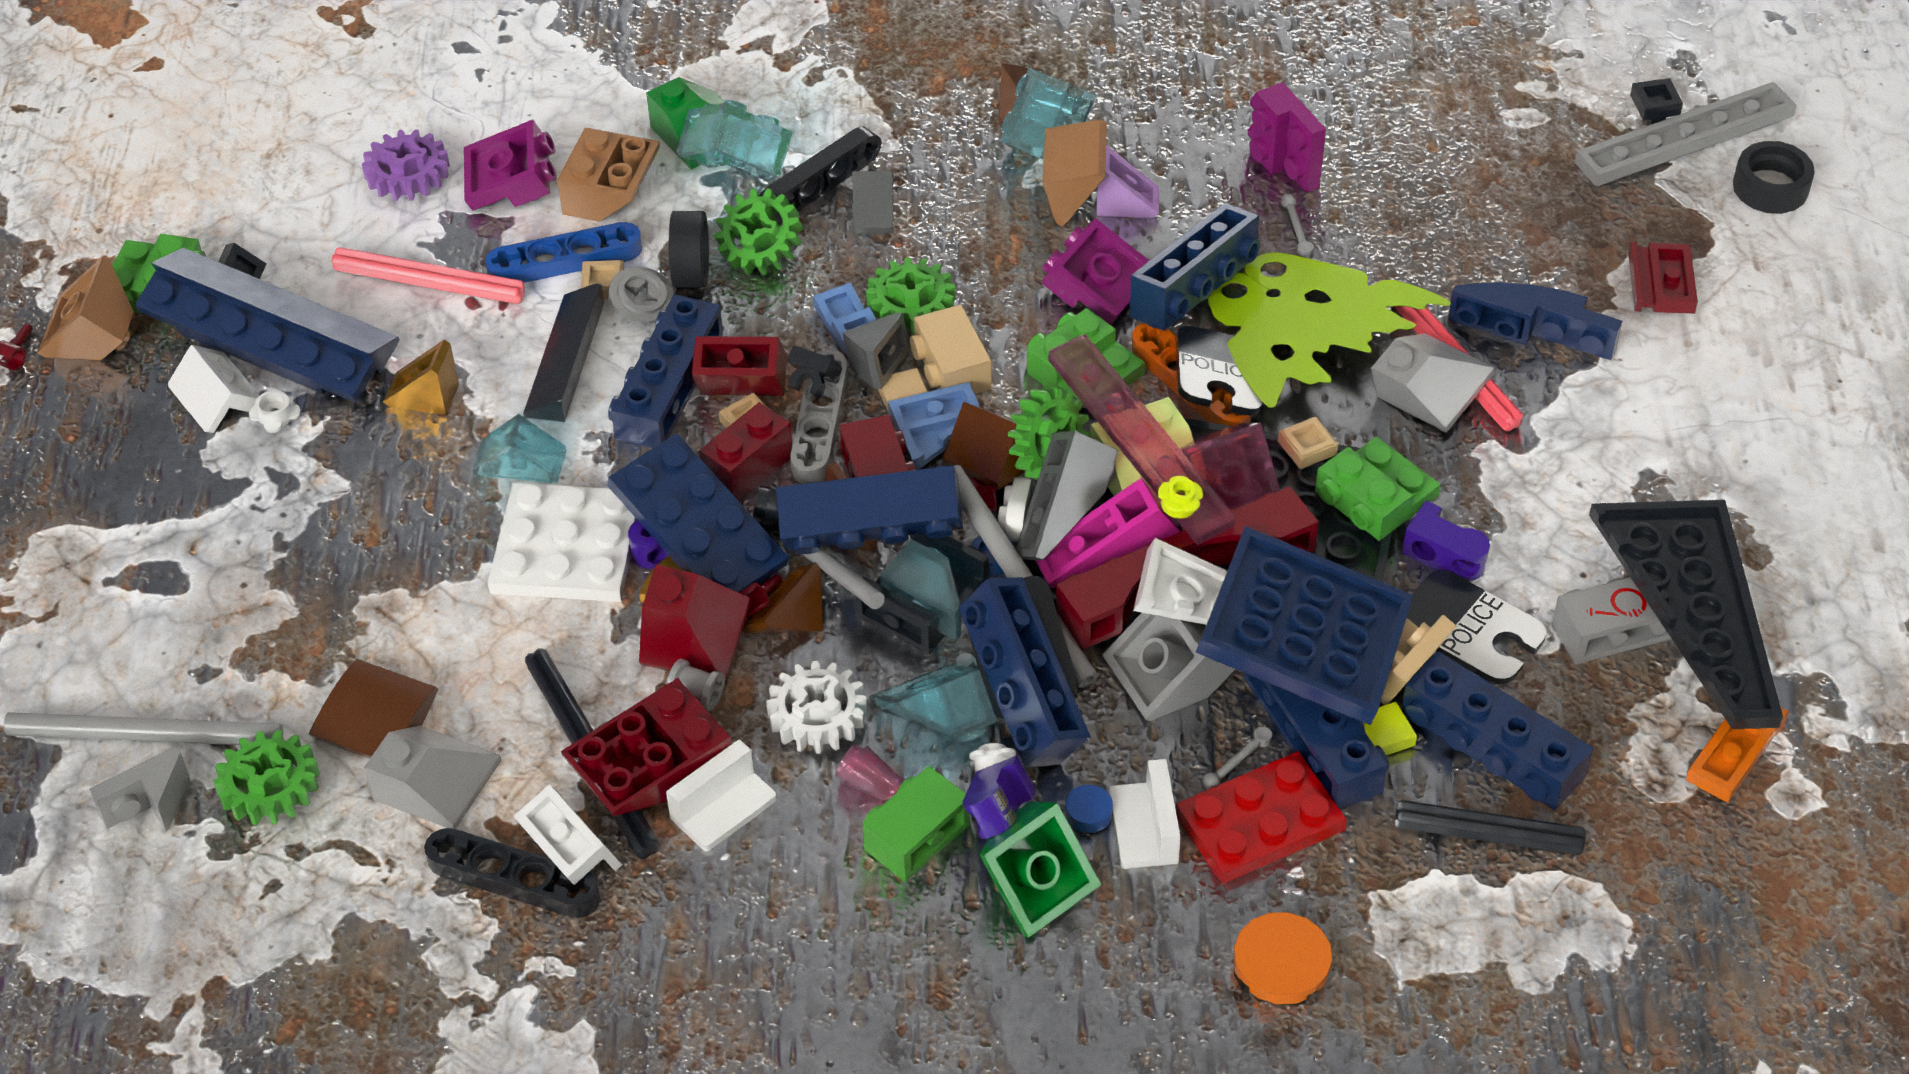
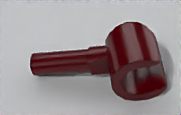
M25 323L10 342L0 341V355L3 356L0 359V366L13 371L22 368L27 357V352L22 347V344L33 331L32 325Z
M968 476L987 507L993 509L994 512H998L997 489L990 485H983L980 481Z
M773 575L762 585L753 583L739 592L752 600L747 618L769 606L768 595L781 582L779 575Z

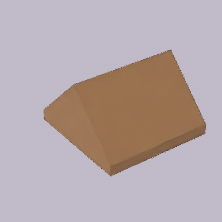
M1099 119L1045 129L1043 186L1055 222L1062 227L1105 178L1107 122Z

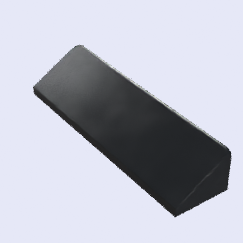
M592 284L564 294L523 412L524 418L565 422L604 306L602 284Z

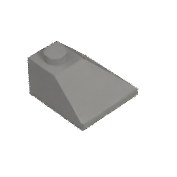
M1426 333L1395 338L1371 367L1378 398L1447 433L1495 374V367Z
M1141 613L1103 653V657L1145 720H1156L1207 699L1235 670L1232 667L1196 653L1205 625Z
M419 725L388 732L364 768L374 801L443 827L456 829L501 762V757L499 754Z

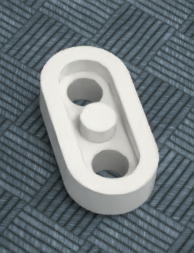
M1015 477L1013 485L1005 486L1004 506L999 508L998 524L1006 533L1010 542H1018L1034 493V480L1031 478Z

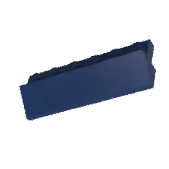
M181 248L151 263L156 271L135 304L139 312L176 327L181 335L321 394H325L327 390L355 403L358 402L373 373L375 372L379 375L382 373L400 341L396 335L186 248Z

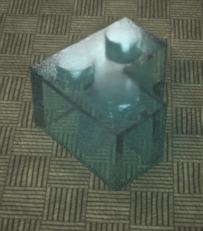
M1028 68L1026 75H1023L1018 82L1016 88L1017 99L1013 109L1003 120L1001 127L1003 134L1000 142L1044 159L1045 129L1086 122L1097 94Z
M725 100L724 104L715 105L707 103L705 107L688 110L676 154L707 168L728 165L759 179L780 177L793 132L779 126L780 121L774 117L767 115L756 116L747 112V106L740 102Z

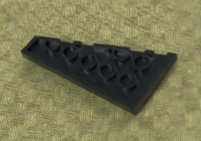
M1725 499L1591 504L1590 518L1732 729L1779 728L1783 714Z

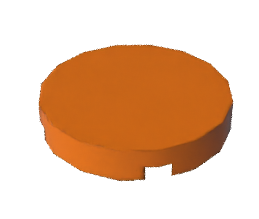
M1289 912L1267 913L1252 919L1239 932L1233 951L1234 971L1240 982L1242 979L1244 984L1249 987V992L1258 999L1274 1004H1297L1307 1000L1308 995L1313 994L1317 989L1319 992L1326 985L1332 966L1331 945L1321 928L1307 918Z

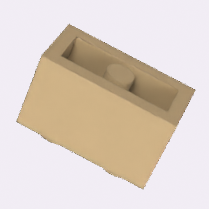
M961 304L914 317L915 335L910 336V346L915 359H922L924 363L925 376L931 389L937 388L938 390L969 382L974 394L991 390V360Z

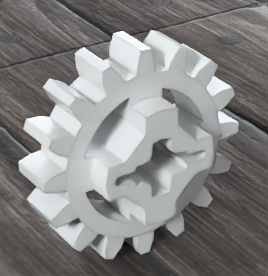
M813 661L811 670L806 671L801 665H794V676L791 677L788 674L781 673L779 675L780 686H770V700L766 701L767 717L770 718L772 733L780 732L781 743L784 745L793 739L796 740L797 751L802 752L807 744L814 745L816 754H821L824 744H830L836 751L840 749V738L843 737L846 740L853 741L855 739V728H864L867 698L863 693V684L861 681L853 682V672L851 670L838 674L837 663L832 662L824 670L820 669L818 661ZM843 700H845V702L847 703L845 711H843L841 707V702ZM789 703H792V712L789 714L787 707Z

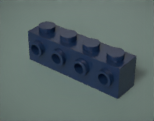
M1224 203L1131 275L1130 317L1163 331L1177 320L1183 318L1187 312L1202 300L1207 299L1212 292L1256 259L1260 250V241L1258 240L1259 215Z
M674 294L667 308L660 310L655 330L650 338L647 337L643 341L640 358L635 367L631 366L628 369L620 395L614 396L611 400L608 418L613 422L616 440L654 448L670 437L696 387L692 377L695 336L723 335L719 304Z
M953 465L776 487L780 539L787 550H793L796 554L816 553L820 551V546L837 544L838 548L853 549L863 546L864 541L882 539L883 543H901L909 539L908 535L925 533L929 538H943L952 535L953 530L963 529L959 479Z
M1023 577L986 579L958 607L964 624L967 627L1024 767L1059 765L1091 737Z
M1438 651L1407 682L1401 709L1403 714L1408 716L1417 726L1425 727L1444 739L1453 749L1464 752L1483 764L1492 774L1502 776L1513 783L1531 799L1541 801L1553 810H1556L1587 776L1593 747Z
M1244 673V680L1294 753L1299 751L1340 810L1384 792L1389 762L1383 749L1379 745L1374 746L1365 733L1363 722Z

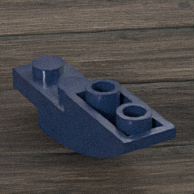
M1503 282L1456 285L1452 291L1448 316L1449 321L1523 345H1527L1531 335L1608 360H1612L1617 349L1623 322L1622 320L1586 309L1588 299L1586 296L1544 286Z

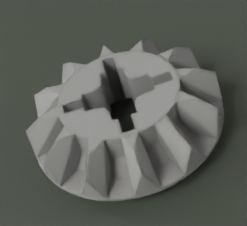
M629 267L621 270L613 277L609 287L608 301H611L614 305L615 314L621 313L626 316L628 324L635 320L642 322L646 327L651 321L657 320L661 309L667 308L674 292L669 281L659 272L646 267ZM643 288H646V300L642 304H635V296L642 292Z

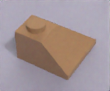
M101 257L59 295L37 353L46 358L102 360L114 349L120 351L127 344L132 334V330L128 327L134 311L110 260Z

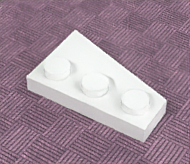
M1155 538L1147 549L1133 611L1206 625L1227 571Z

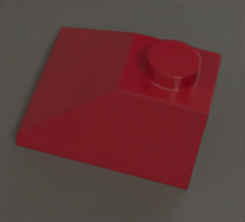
M656 564L642 605L639 663L670 671L674 663L681 658L689 661L691 667L712 673L713 671L724 673L726 685L752 600L699 574Z

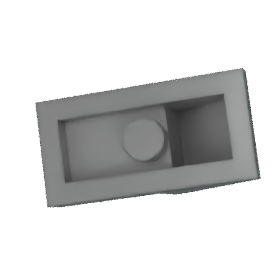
M175 746L89 790L107 829L122 821L130 820L137 814L152 808L164 830L167 831L190 782V777L179 748Z

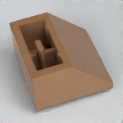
M585 127L557 179L562 215L600 222L634 200L660 148V141Z

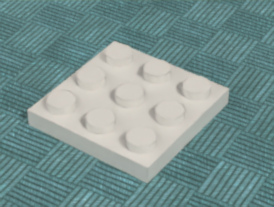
M512 483L488 579L490 594L621 602L631 558L628 530L637 519L609 488Z

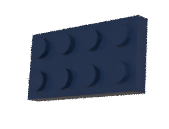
M678 433L608 477L607 486L682 571L699 574L739 593L753 583H762L787 566L789 556Z

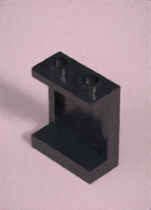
M926 533L910 535L908 545L875 582L863 577L865 581L884 595L883 605L878 609H872L854 595L855 616L929 655L962 617L958 607L986 579H989L988 557L976 547L965 545L949 536L929 538L926 536Z

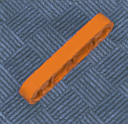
M1146 323L1139 324L1132 333V353L1143 360L1145 367L1183 399L1178 392L1177 371L1167 367L1169 363L1176 361V336L1168 329L1163 331L1153 328ZM1212 387L1215 389V392L1212 393L1210 407L1197 405L1183 399L1207 422L1246 429L1250 427L1251 416L1242 414L1237 416L1238 413L1230 412L1229 404L1232 395L1224 389Z

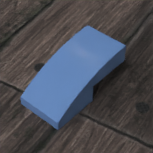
M851 282L813 296L812 304L834 341L847 355L842 332L875 321L876 318L870 307H863Z

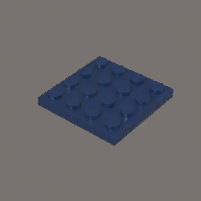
M1245 526L1196 653L1371 725L1381 702L1414 595Z

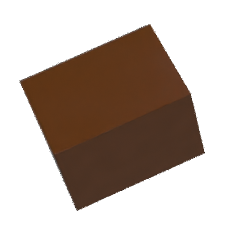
M963 402L942 458L944 465H960L967 476L1000 490L1013 481L1015 477L1025 472V470L1016 469L1015 467L1019 456L1009 453V449L1015 445V439L1008 437V432L1016 430L1017 424L1006 415Z

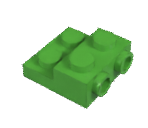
M160 233L155 244L132 240L125 241L112 266L135 313H141L135 304L156 271L151 263L181 248H186L206 257L205 252L201 250L199 239Z
M1087 308L1077 315L1073 312L1066 313L1060 319L1056 330L1047 336L1044 333H1038L1031 339L1027 347V373L1044 386L1074 392L1073 399L1104 404L1145 374V362L1116 342V329Z
M1376 436L1356 452L1347 447L1320 466L1317 470L1315 492L1319 494L1325 503L1333 505L1349 517L1359 529L1367 531L1380 541L1416 514L1426 500L1432 502L1440 494L1441 484Z

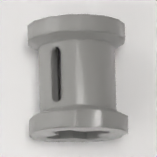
M678 659L670 670L666 685L679 678L706 710H714L724 689V673L718 671L708 673L691 667L687 660Z

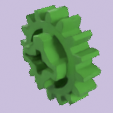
M755 188L751 189L750 198L746 200L740 194L736 195L738 204L735 207L725 204L723 208L728 214L727 217L716 219L717 225L722 230L714 234V238L720 245L717 249L734 270L741 266L746 275H751L755 267L758 268L762 275H766L768 266L771 264L780 270L782 268L780 259L782 257L793 259L795 256L791 252L790 247L800 246L802 243L796 234L803 230V225L798 219V211L793 204L790 205L785 195L781 194L776 198L773 191L768 188L763 196H759ZM775 214L782 218L783 226H779ZM735 238H739L742 250L736 247Z
M906 257L903 265H898L892 260L889 261V270L878 267L876 269V278L868 279V289L866 290L867 307H870L875 318H883L893 313H903L906 327H909L911 333L915 334L914 317L954 306L955 284H951L950 273L941 274L940 264L933 265L931 268L927 267V259L922 258L918 264H912L910 257Z
M1043 386L1042 390L1033 389L1030 391L1031 400L1021 399L1019 401L1022 412L1020 415L1012 414L1011 419L1017 425L1016 430L1008 432V437L1015 439V445L1009 449V453L1019 456L1015 467L1016 469L1025 470V477L1038 480L1052 433L1077 431L1090 437V432L1083 430V424L1088 421L1089 417L1085 414H1079L1083 402L1082 400L1073 399L1074 392Z
M276 730L270 739H266L263 732L258 731L256 741L251 743L243 737L238 739L241 748L238 751L226 749L224 755L227 763H217L215 766L218 778L214 779V785L223 809L225 811L232 809L234 818L238 821L249 814L252 825H258L262 817L266 816L269 817L272 825L277 824L278 814L283 812L291 818L295 817L294 806L297 803L308 806L311 802L307 792H315L319 788L316 777L320 775L310 745L301 746L299 736L293 735L285 741L281 730Z

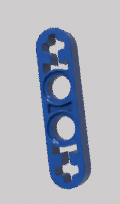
M618 222L501 246L487 254L485 258L487 274L517 279L525 283L582 271V262L630 261L638 257L642 251L641 234L636 225L628 222ZM581 246L594 248L586 254L574 252V250ZM542 254L554 256L553 259L547 262L534 260Z

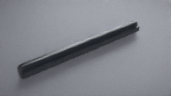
M538 648L534 653H528L525 657L528 670L571 744L594 731L547 650ZM640 809L614 816L638 858L646 859L651 854L658 852L660 844Z

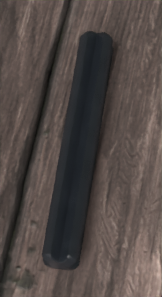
M1406 800L1398 802L1395 813V826L1402 829L1568 854H1582L1586 841L1585 829L1579 826Z

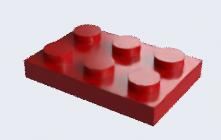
M1299 751L1176 803L1175 806L1178 820L1221 884H1225L1346 830L1347 824L1346 817Z

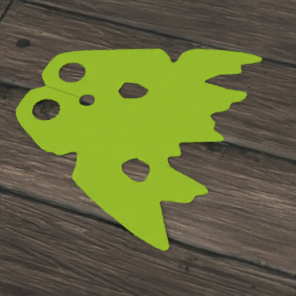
M1280 252L1264 253L1256 257L1253 262L1245 266L1244 273H1236L1207 298L1212 314L1217 321L1222 322L1226 326L1241 327L1240 331L1227 342L1228 348L1237 368L1252 391L1269 408L1276 406L1286 379L1289 377L1310 385L1317 382H1332L1331 377L1312 358L1315 351L1327 353L1330 345H1338L1370 353L1371 348L1368 342L1372 340V332L1391 333L1396 329L1408 330L1416 327L1415 323L1401 318L1386 307L1406 306L1425 309L1427 304L1449 306L1451 304L1446 298L1408 283L1391 279L1381 280L1368 286V276L1363 271ZM1269 262H1280L1286 266L1287 270L1281 276L1268 277L1261 273V267ZM1230 283H1240L1247 287V293L1244 296L1234 299L1225 297L1221 290ZM1271 289H1277L1281 294L1278 297H1268L1266 292ZM1316 289L1326 293L1331 301L1322 304L1305 300V294ZM1287 344L1295 353L1287 360H1278L1271 351L1274 345Z

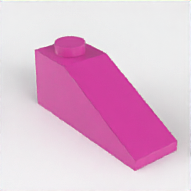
M1140 478L1081 518L1043 560L1035 561L1048 585L1054 588L1057 583L1064 581L1071 575L1084 573L1103 565L1109 559L1122 557L1141 549L1146 544L1153 542L1155 538L1162 540L1179 533L1180 530L1173 518L1162 509L1161 499Z

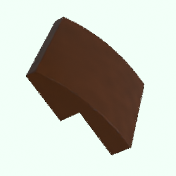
M355 659L329 694L309 731V735L316 740L370 759L388 732L423 725L439 689L433 685Z

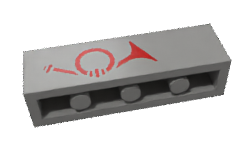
M1631 577L1613 579L1606 584L1583 590L1575 589L1558 596L1552 626L1575 665L1671 639Z

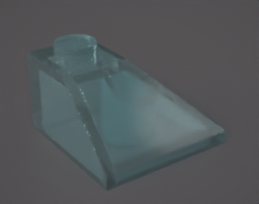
M956 664L946 665L869 696L872 705L941 735L955 739L958 738L959 742L973 740L984 735V727L997 722L980 670Z

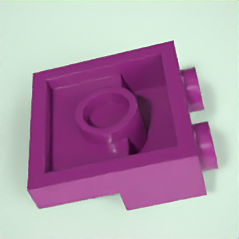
M1283 82L1259 90L1250 101V106L1254 111L1252 112L1253 123L1248 129V136L1252 139L1249 147L1253 158L1257 162H1261L1271 175L1285 170L1288 177L1293 181L1295 180L1306 193L1320 188L1326 128Z
M532 119L465 146L464 201L473 211L483 206L494 204L508 197L514 207L550 194V182L557 179L555 168L549 160V156L556 152L550 134L546 131L542 132Z
M1094 218L1085 229H1082L1080 226L1076 227L1064 243L1067 250L1063 254L1056 250L1042 268L1047 273L1042 284L1072 308L1081 301L1108 324L1112 325L1130 304L1131 275L1150 260L1098 219Z

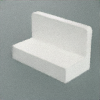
M190 345L168 382V387L201 428L208 433L216 431L229 408L249 412L255 406L256 399L260 396L224 352L196 345Z
M740 739L666 791L670 819L703 851H710L777 800L776 792L754 773L752 751Z
M1147 760L1146 783L1114 785L1109 789V795L1113 801L1112 815L1120 863L1124 869L1178 864L1180 831L1167 760Z
M550 784L513 816L574 885L602 859L615 871L622 866L621 862Z

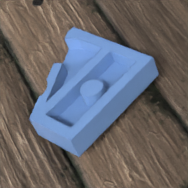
M969 382L888 401L889 415L896 431L902 430L907 449L906 456L908 461H913L915 470L920 469L946 450L963 402L980 407Z

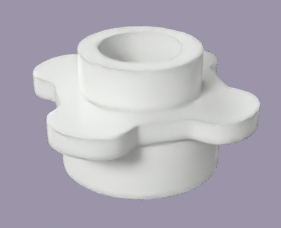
M271 390L261 394L256 399L255 406L249 410L250 419L262 423L265 431L269 433L280 431L289 420L297 419L301 413L300 407L297 404H290L287 394L278 390Z
M999 743L982 745L978 750L969 754L970 760H972L970 762V769L976 772L1016 756V750L1006 748L1005 745Z

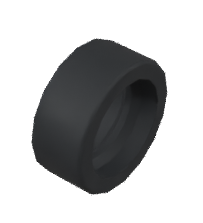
M1762 141L1751 144L1742 151L1738 159L1733 178L1734 192L1743 203L1758 211L1775 214L1794 211L1806 202L1815 174L1814 165L1808 155L1794 145L1781 141ZM1773 170L1785 174L1794 182L1773 184L1763 181L1755 176L1753 172Z
M672 211L669 223V268L673 287H706L709 235L705 211Z

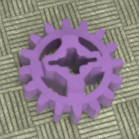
M416 129L411 135H405L403 130H398L397 137L392 138L385 134L383 135L384 142L382 144L372 142L370 144L372 152L363 153L364 163H362V169L369 189H377L378 196L380 197L391 193L393 201H397L401 195H407L409 201L414 200L415 193L418 192L428 196V188L430 186L440 188L442 186L440 178H448L449 176L448 167H450L447 150H444L442 140L434 142V136L431 133L420 137L419 130Z

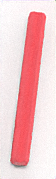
M342 247L337 248L334 255H332L333 269L339 272L513 304L521 303L525 296L524 282L517 279Z
M1393 306L1404 319L1416 324V327L1413 329L1417 334L1426 333L1470 355L1427 307L1425 309H1416L1406 306ZM1490 378L1475 399L1504 431L1509 432L1514 428H1518L1522 424L1523 413Z

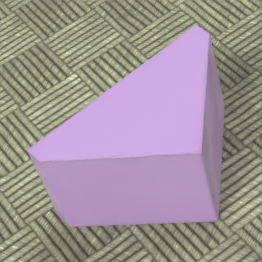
M1106 145L1105 178L1097 188V216L1154 218L1159 214V186Z

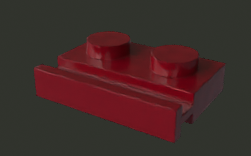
M1631 242L1628 257L1634 311L1641 312L1642 307L1653 308V312L1695 314L1698 299L1690 244L1649 243L1648 247H1637V242Z

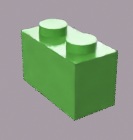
M928 765L916 777L911 776L900 785L897 793L886 803L877 805L869 811L862 823L864 850L906 882L970 825V814L962 805L966 793Z

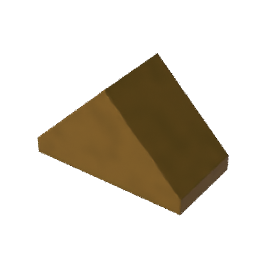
M444 339L397 371L383 402L389 407L447 415L459 386L451 344Z

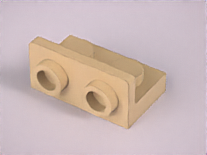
M1444 614L1432 627L1423 622L1418 628L1406 618L1381 698L1382 704L1387 705L1457 627Z

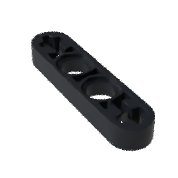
M859 126L767 186L759 196H763L767 188L771 189L776 198L781 194L785 195L790 205L793 204L799 212L850 178L852 171H860L873 162L880 152L881 138L866 127ZM775 214L777 223H782V218Z
M452 828L435 831L425 842L424 849L428 866L433 873L441 877L573 918L588 916L599 905L600 895L597 879L591 872H588L574 885L550 858ZM452 847L455 848L456 853L448 851ZM439 852L447 853L445 857L439 856ZM496 858L503 862V866L495 873L486 874L478 871V866L486 859ZM463 859L467 860V865H464ZM530 872H541L547 876L543 884L537 887H526L521 884L522 878ZM557 880H560L561 886L557 885ZM580 888H585L586 894L578 893L575 899L569 897V892L577 893Z

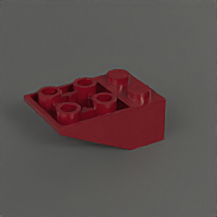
M676 678L563 749L561 753L612 816H617L668 802L667 790L732 745L726 731L680 679Z

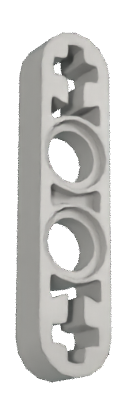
M824 350L818 352L819 354L831 357L842 367L837 384L824 380L825 391L822 396L833 399L834 401L831 404L818 406L812 403L817 398L810 393L813 378L806 379L790 455L792 476L800 484L823 482L828 465L832 463L848 382L847 359L838 351ZM814 427L824 428L828 431L821 437H811L806 434L809 429ZM809 452L814 453L816 456V461L813 462L812 466H807Z

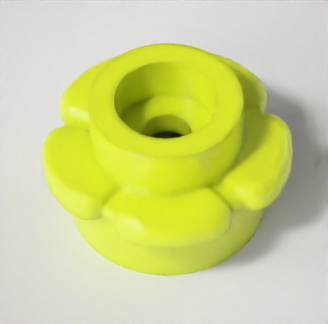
M1174 476L1170 478L1169 482H1163L1160 485L1158 497L1161 499V506L1166 514L1182 519L1191 516L1200 507L1199 500L1202 499L1203 492L1199 484L1192 482L1187 477Z

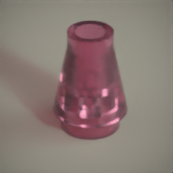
M857 744L852 745L846 752L836 771V776L843 780V786L885 801L893 797L900 785L905 781L869 746L862 748Z

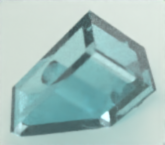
M911 539L880 573L881 585L938 614L939 632L957 640L961 636V613L958 608L960 602L949 558L937 549L926 547Z

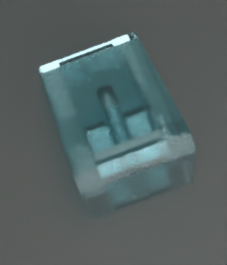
M517 414L482 438L473 467V475L558 483L567 452L566 446L522 415Z

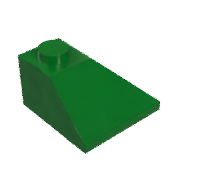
M678 77L646 92L650 128L691 170L757 139V133L711 89Z
M1028 802L1016 812L1017 821L1006 831L988 838L979 854L1020 931L1026 938L1031 937L1101 885L1058 803Z

